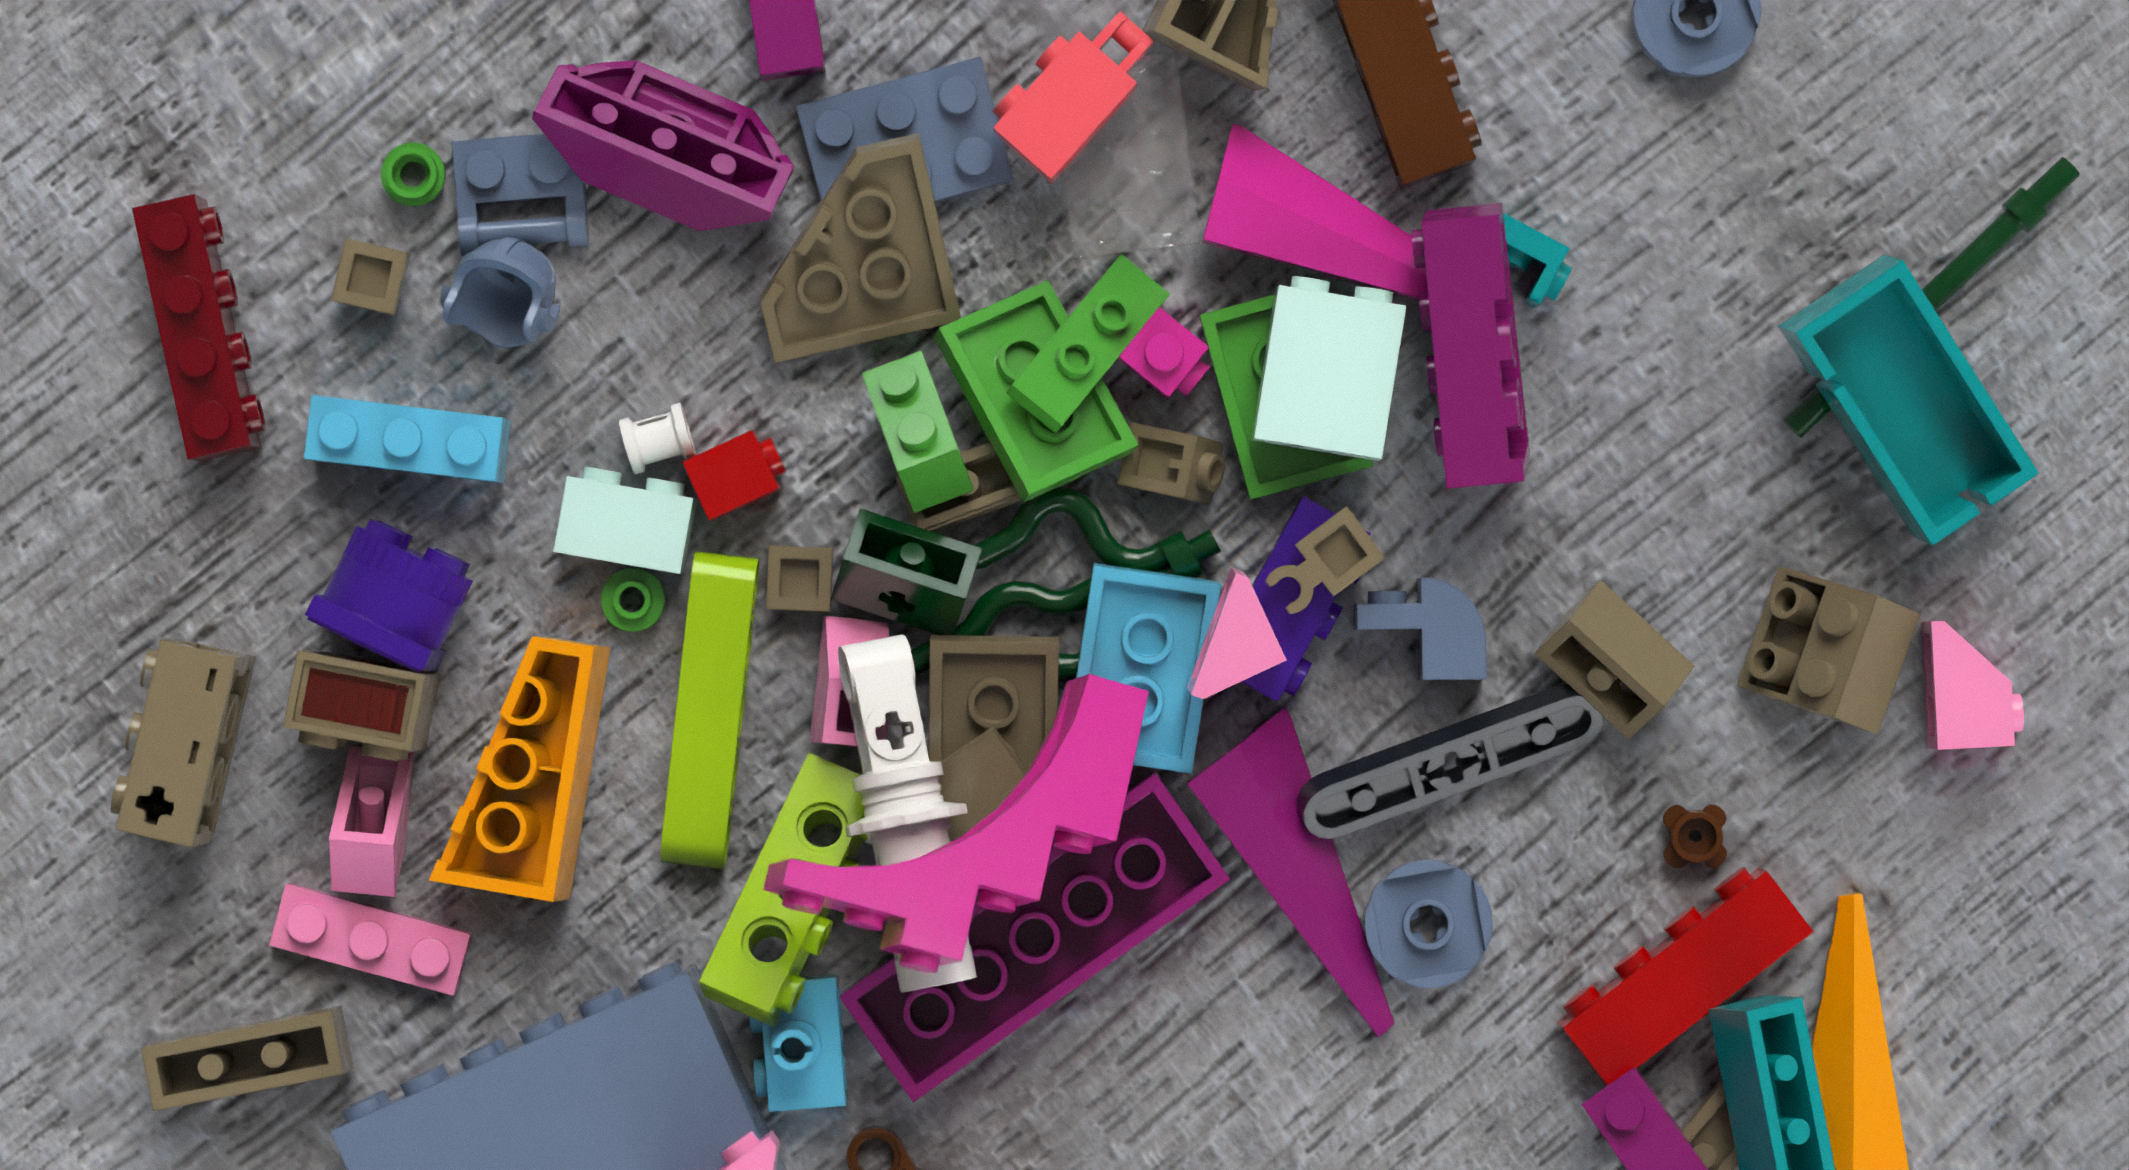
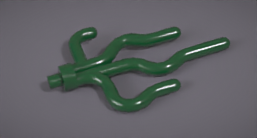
M1057 487L1022 503L1006 528L974 545L982 548L976 569L986 568L1013 554L1028 543L1042 520L1048 515L1055 512H1063L1072 516L1088 546L1101 562L1106 565L1200 578L1205 574L1199 563L1221 552L1210 529L1188 541L1182 530L1149 547L1142 549L1127 548L1118 543L1112 536L1099 510L1086 495L1073 488ZM1091 577L1064 590H1053L1036 583L1011 581L994 586L978 598L966 619L956 626L954 635L986 636L999 614L1005 609L1014 606L1027 607L1044 614L1063 616L1087 608ZM929 640L911 649L915 676L930 669ZM1080 652L1076 654L1059 653V679H1076Z

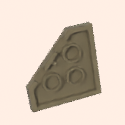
M919 133L856 147L760 295V304L775 363L937 327L961 318Z

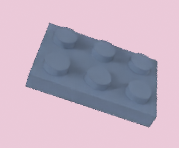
M981 56L796 106L821 201L856 147L919 133L935 203L1014 182L1004 142L994 134L993 127L997 124L998 119L993 113L995 108Z

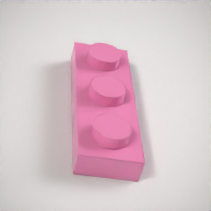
M293 883L285 884L269 946L454 996L457 994L473 933Z

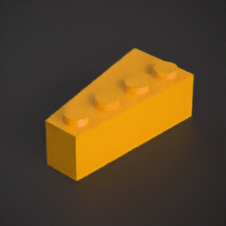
M531 637L499 713L501 717L489 745L485 746L476 767V770H478L464 805L459 807L450 828L452 831L441 859H437L428 881L550 902L570 899L611 647L552 637Z

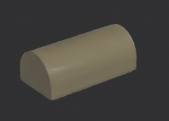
M990 441L960 452L974 491L914 513L899 476L896 477L914 526L938 533L1022 501Z

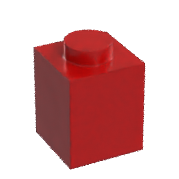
M753 430L682 462L709 521L718 520L781 491L782 488L777 476L787 472L772 438L770 437L760 442L756 432Z

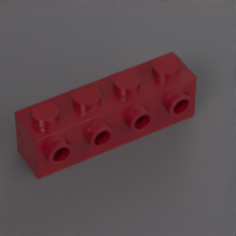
M196 194L133 207L132 212L187 459L201 462L262 448L259 432L266 431L265 417L258 394L250 395L245 370L252 368L251 354L244 332H236L231 307L238 306V297L230 269L222 270L217 245L224 244V233L217 208L215 206L208 207L207 200Z

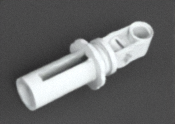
M902 634L839 646V671L844 693L850 706L863 772L862 775L852 779L854 792H860V795H862V806L865 808L863 811L864 818L845 827L846 835L850 837L867 834L868 840L864 842L872 844L876 866L891 865L918 858L949 843L947 829L953 825L949 823V817L967 814L968 811L964 803L944 802L943 795L940 792L942 790L941 784L938 782L939 776L944 775L942 763L929 761L916 695L915 669L909 643L905 635ZM885 716H887V721L890 725H900L903 731V737L893 741V750L889 740H878L876 736V728L883 726L886 722ZM968 937L963 960L939 965L937 973L922 972L899 965L900 954L894 953L900 993L977 978Z

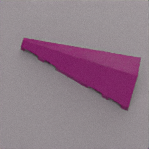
M1283 707L1186 783L1379 1037L1394 1024V1020L1367 945L1332 839L1320 838L1309 832L1297 810V797L1300 789L1312 777L1291 715Z

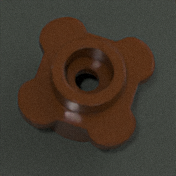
M1709 804L1702 810H1686L1680 805H1673L1665 811L1663 823L1668 828L1669 845L1664 849L1663 856L1670 866L1682 868L1688 862H1703L1708 867L1714 868L1720 866L1725 861L1727 850L1722 845L1723 832L1721 827L1726 823V814L1719 806ZM1697 830L1700 832L1701 838L1698 842L1690 841L1689 833L1691 831Z

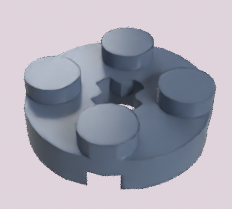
M1633 0L1631 10L1632 29L1638 45L1644 54L1665 73L1691 78L1707 77L1731 67L1747 51L1749 45L1754 40L1756 29L1759 26L1761 17L1760 0H1696L1699 4L1709 2L1713 9V13L1705 18L1706 29L1698 31L1695 30L1692 23L1683 24L1679 18V13L1686 8L1684 0Z
M1414 860L1391 870L1374 885L1364 912V934L1373 957L1391 976L1414 987L1438 988L1463 979L1481 960L1492 937V911L1482 888L1465 871L1440 860ZM1431 905V910L1434 914H1444L1446 918V926L1436 929V940L1431 942H1425L1421 932H1411L1410 920L1418 918L1420 913L1419 907Z

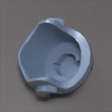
M512 237L491 240L478 246L462 258L455 272L452 285H442L440 302L443 307L444 321L451 325H463L498 348L536 343L542 332L549 333L553 331L560 313V305L554 304L556 276L550 260L541 251L526 243L525 240Z

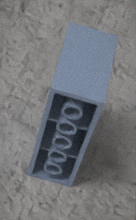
M676 960L643 975L642 978L637 980L641 989L623 997L619 986L579 1005L578 1008L582 1016L565 1023L561 1012L525 1027L524 1030L519 1032L522 1042L506 1048L503 1039L500 1038L467 1053L466 1056L460 1058L463 1068L449 1075L444 1064L420 1073L400 1085L404 1094L397 1098L389 1100L386 1091L382 1090L357 1101L341 1111L345 1121L331 1130L330 1133L347 1170H719L727 1164L721 1153L751 1130L758 1139H761L770 1130L713 1001L706 998L699 984L701 974L697 965L682 971ZM778 1151L776 1170H787Z

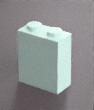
M1292 276L1290 287L1278 285L1275 289L1251 441L1367 460H1381L1406 305L1392 303L1393 292L1356 286L1354 297L1328 293L1330 286L1328 281Z

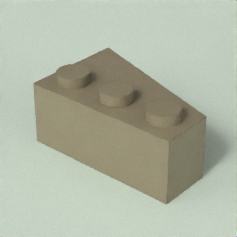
M1157 0L1142 30L1153 40L1252 91L1267 89L1270 70L1267 68L1272 33L1273 29L1276 28L1278 8H1276L1277 0Z

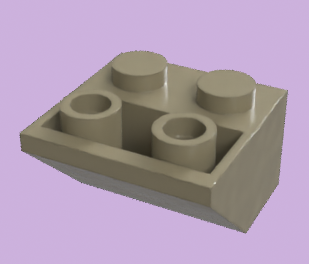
M1779 566L1737 686L1878 735L1920 613L1878 595Z

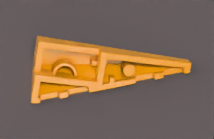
M1859 892L1837 895V911L1832 940L1825 962L1826 974L1811 1042L1835 1170H1909L1863 895Z

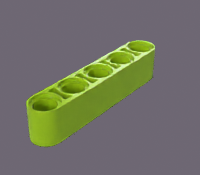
M695 551L662 830L660 861L663 863L725 869L758 588L759 558Z

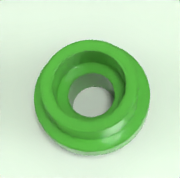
M412 142L397 146L386 156L381 169V180L387 194L396 202L409 207H419L432 202L441 193L446 179L445 166L440 156L433 149L421 143ZM411 164H420L425 169V179L417 187H409L403 180V172Z
M639 568L620 570L612 575L604 585L601 594L602 610L606 618L621 630L637 632L648 629L659 620L664 611L665 592L663 586L652 573ZM636 587L642 591L645 601L639 611L632 613L623 608L621 596L626 589Z

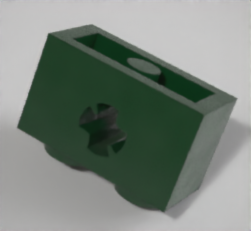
M860 508L830 600L937 635H954L982 548Z

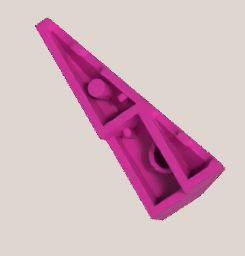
M1232 123L1202 243L1325 274V277L1391 291L1395 295L1418 301L1419 293L1428 292L1426 268L1416 269L1412 236L1246 128Z

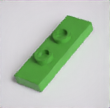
M1121 254L1006 393L1056 434L1119 358L1120 354L1158 307H1161L1170 293Z

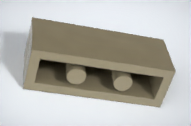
M342 1005L156 1041L141 1048L153 1111L343 1075L354 1068Z

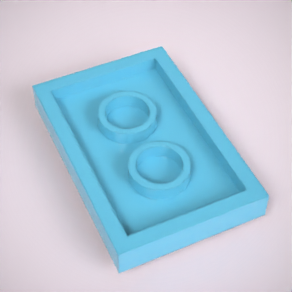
M1093 563L1076 678L1092 674L1149 691L1133 765L1192 774L1203 699L1191 695L1187 685L1218 604L1221 583L1219 581Z

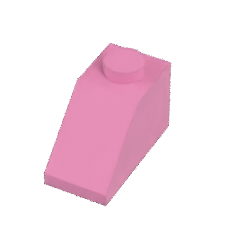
M1921 621L1927 748L1945 750L2015 746L2014 732L2023 731L2024 709L2021 695L2012 694V682L1945 621Z
M350 746L329 836L331 891L395 897L405 852L413 771V752L409 751L408 760L400 759V761H393L362 755V747Z

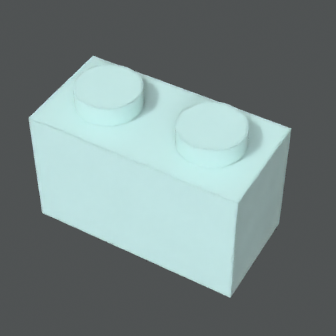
M585 466L582 479L566 477L553 552L685 575L697 506V499L683 496L685 484L647 477L645 490L621 486L622 473Z

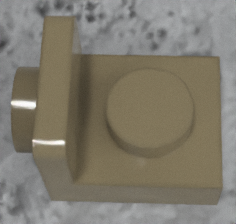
M1130 422L1129 428L1139 445L1132 454L1122 458L1117 484L1209 505L1212 501L1213 492L1219 488L1224 476L1223 443L1196 435Z

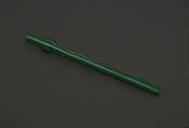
M2062 157L2028 190L2020 187L2002 204L2004 212L1922 289L1935 311L2021 230L2029 233L2047 216L2045 208L2080 176L2078 170L2066 158ZM1817 388L1784 419V422L1798 437L1802 438L1831 408Z

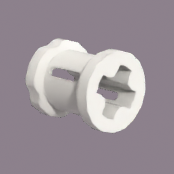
M681 403L671 405L670 412L637 422H632L628 417L619 420L624 446L634 474L644 472L647 464L683 455L686 459L696 456L691 431Z

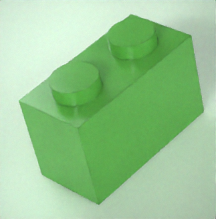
M922 351L861 373L898 475L914 513L974 491Z

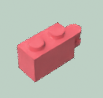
M1122 11L1107 24L1092 42L1080 31L1069 42L1060 35L1037 60L1035 65L1043 72L1029 88L1025 90L1022 86L1016 84L993 110V113L1000 119L993 127L994 134L1052 184L1137 89V82L1128 73L1155 41ZM1112 38L1129 53L1119 66L1101 51Z

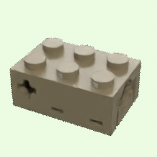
M183 639L160 640L158 651L152 649L148 651L140 679V686L149 689L143 714L137 712L133 714L125 743V749L134 752L128 777L122 775L118 777L111 800V813L119 815L115 830L191 848L213 841L256 659L255 656ZM160 792H164V799L166 801L174 803L172 815L167 814L166 806L157 803Z

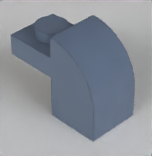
M1420 577L1417 578V603H1406V591H1368V604H1354V630L1417 629L1418 680L1487 679L1486 632L1484 623L1474 603L1455 586L1438 579Z

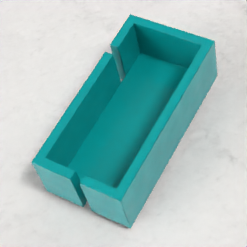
M1885 254L1778 326L1808 374L1822 379L1815 385L1914 537L1933 546L1979 515L1980 512L1973 502L1958 496L1964 490H1967L1972 498L1992 506L2039 474L1903 260Z

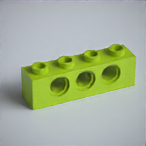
M808 753L699 980L700 987L706 998L775 1027L782 1011L788 1014L793 1012L801 997L806 981L799 974L809 953L818 956L823 950L830 935L833 921L827 919L830 908L822 906L820 914H811L782 906L781 895L763 890L769 864L786 859L835 867L860 866V863L855 862L854 859L863 840H868L867 834L847 837L845 827L864 818L863 811L865 808L862 806L861 801L863 798L860 792H854L852 779L860 776V774ZM820 824H834L842 830L839 839L827 847L814 846L807 840L811 830ZM778 937L787 943L785 953L773 962H762L753 956L756 945L765 938Z

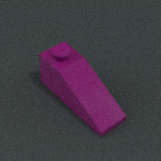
M1632 1068L1581 1104L1627 1170H1710L1647 1079L1636 1068Z

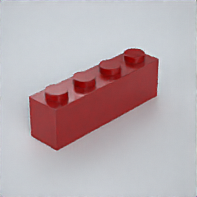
M1745 867L1740 868L1714 889L1720 897L1700 913L1695 906L1683 911L1664 927L1665 932L1669 936L1650 952H1648L1644 945L1637 947L1613 967L1619 976L1599 991L1593 984L1588 985L1562 1006L1568 1015L1561 1019L1558 1025L1606 1086L1632 1068L1637 1069L1709 1013L1708 1009L1720 1005L1814 932L1766 870L1757 868L1750 874Z

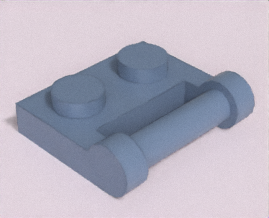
M545 134L451 141L458 214V241L461 256H465L486 242L505 237L525 240L528 244L568 241L569 247L589 246L585 182L581 181ZM565 198L566 216L480 223L479 205Z

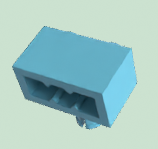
M838 973L801 976L806 981L795 1009L791 1014L782 1011L775 1027L749 1016L751 1033H763L765 1058L754 1059V1082L756 1097H768L769 1112L847 1105L848 1088Z

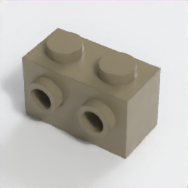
M1601 580L1565 613L1534 653L1578 694L1584 696V699L1627 739L1632 738L1666 706L1695 667Z

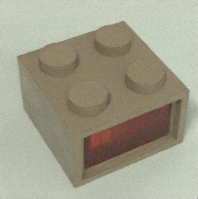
M298 650L283 727L300 730L299 743L336 749V747L345 748L347 739L363 742L362 755L393 761H400V759L408 760L409 751L422 750L427 747L440 674L434 672L417 673L403 666L319 650Z

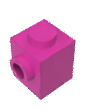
M1158 307L1118 358L1121 364L1166 400L1170 398L1176 389L1187 396L1210 368L1208 364L1201 360L1209 346L1160 307Z

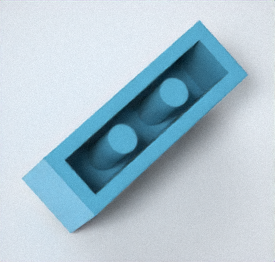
M311 395L304 459L504 484L511 420L503 417Z

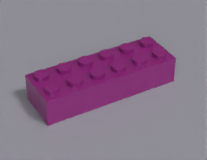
M1153 772L1127 791L1116 842L1092 847L1091 854L1069 852L1052 845L1040 901L1016 906L1015 913H1004L978 906L976 904L978 896L976 897L968 938L977 978L900 993L893 955L842 991L839 998L914 1103L1222 886L1230 878L1160 778Z

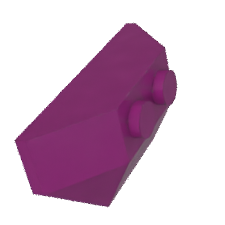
M638 60L601 62L578 68L574 64L558 65L532 115L533 121L581 181L697 231L769 220L794 169L791 160L787 155L782 154L775 138L753 109Z

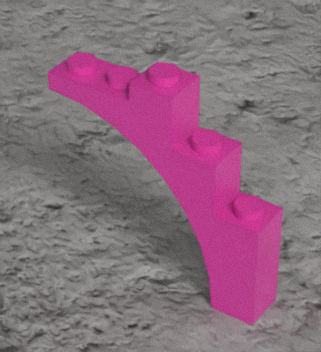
M1092 674L1067 681L1052 729L1028 772L994 811L959 838L918 858L891 865L835 867L786 859L769 864L763 890L783 895L782 906L792 910L820 914L823 906L845 912L843 922L858 928L881 931L883 923H885L880 949L900 954L899 965L922 972L937 973L939 965L962 961L977 895L976 904L980 907L998 912L1015 913L1016 906L1040 901L1052 843L1055 847L1065 851L1091 854L1092 847L1117 841L1149 691Z

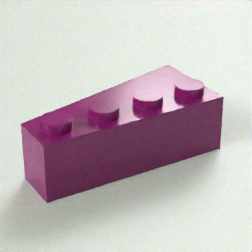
M1494 203L1427 210L1421 222L1422 229L1412 230V248L1416 269L1426 268L1428 292L1419 293V308L1423 332L1432 331L1434 355L1426 357L1427 378L1430 394L1437 393L1440 418H1434V438L1437 456H1443L1446 489L1524 482L1530 456V445L1503 204Z

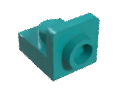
M1504 213L1509 265L1523 272H1527L1531 264L1541 269L1524 303L1536 308L1540 305L1544 296L1555 301L1572 270L1571 266L1563 263L1570 248Z

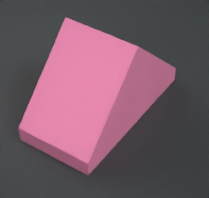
M1232 567L1230 568L1187 685L1190 694L1201 699L1214 695L1286 661L1249 578L1243 571Z

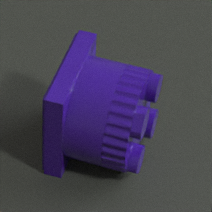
M370 519L366 528L356 526L324 594L314 595L305 613L308 616L307 620L417 673L436 671L447 651L441 647L473 583V580L465 576L470 564L438 548L428 547L423 555L408 548L413 536L380 520Z

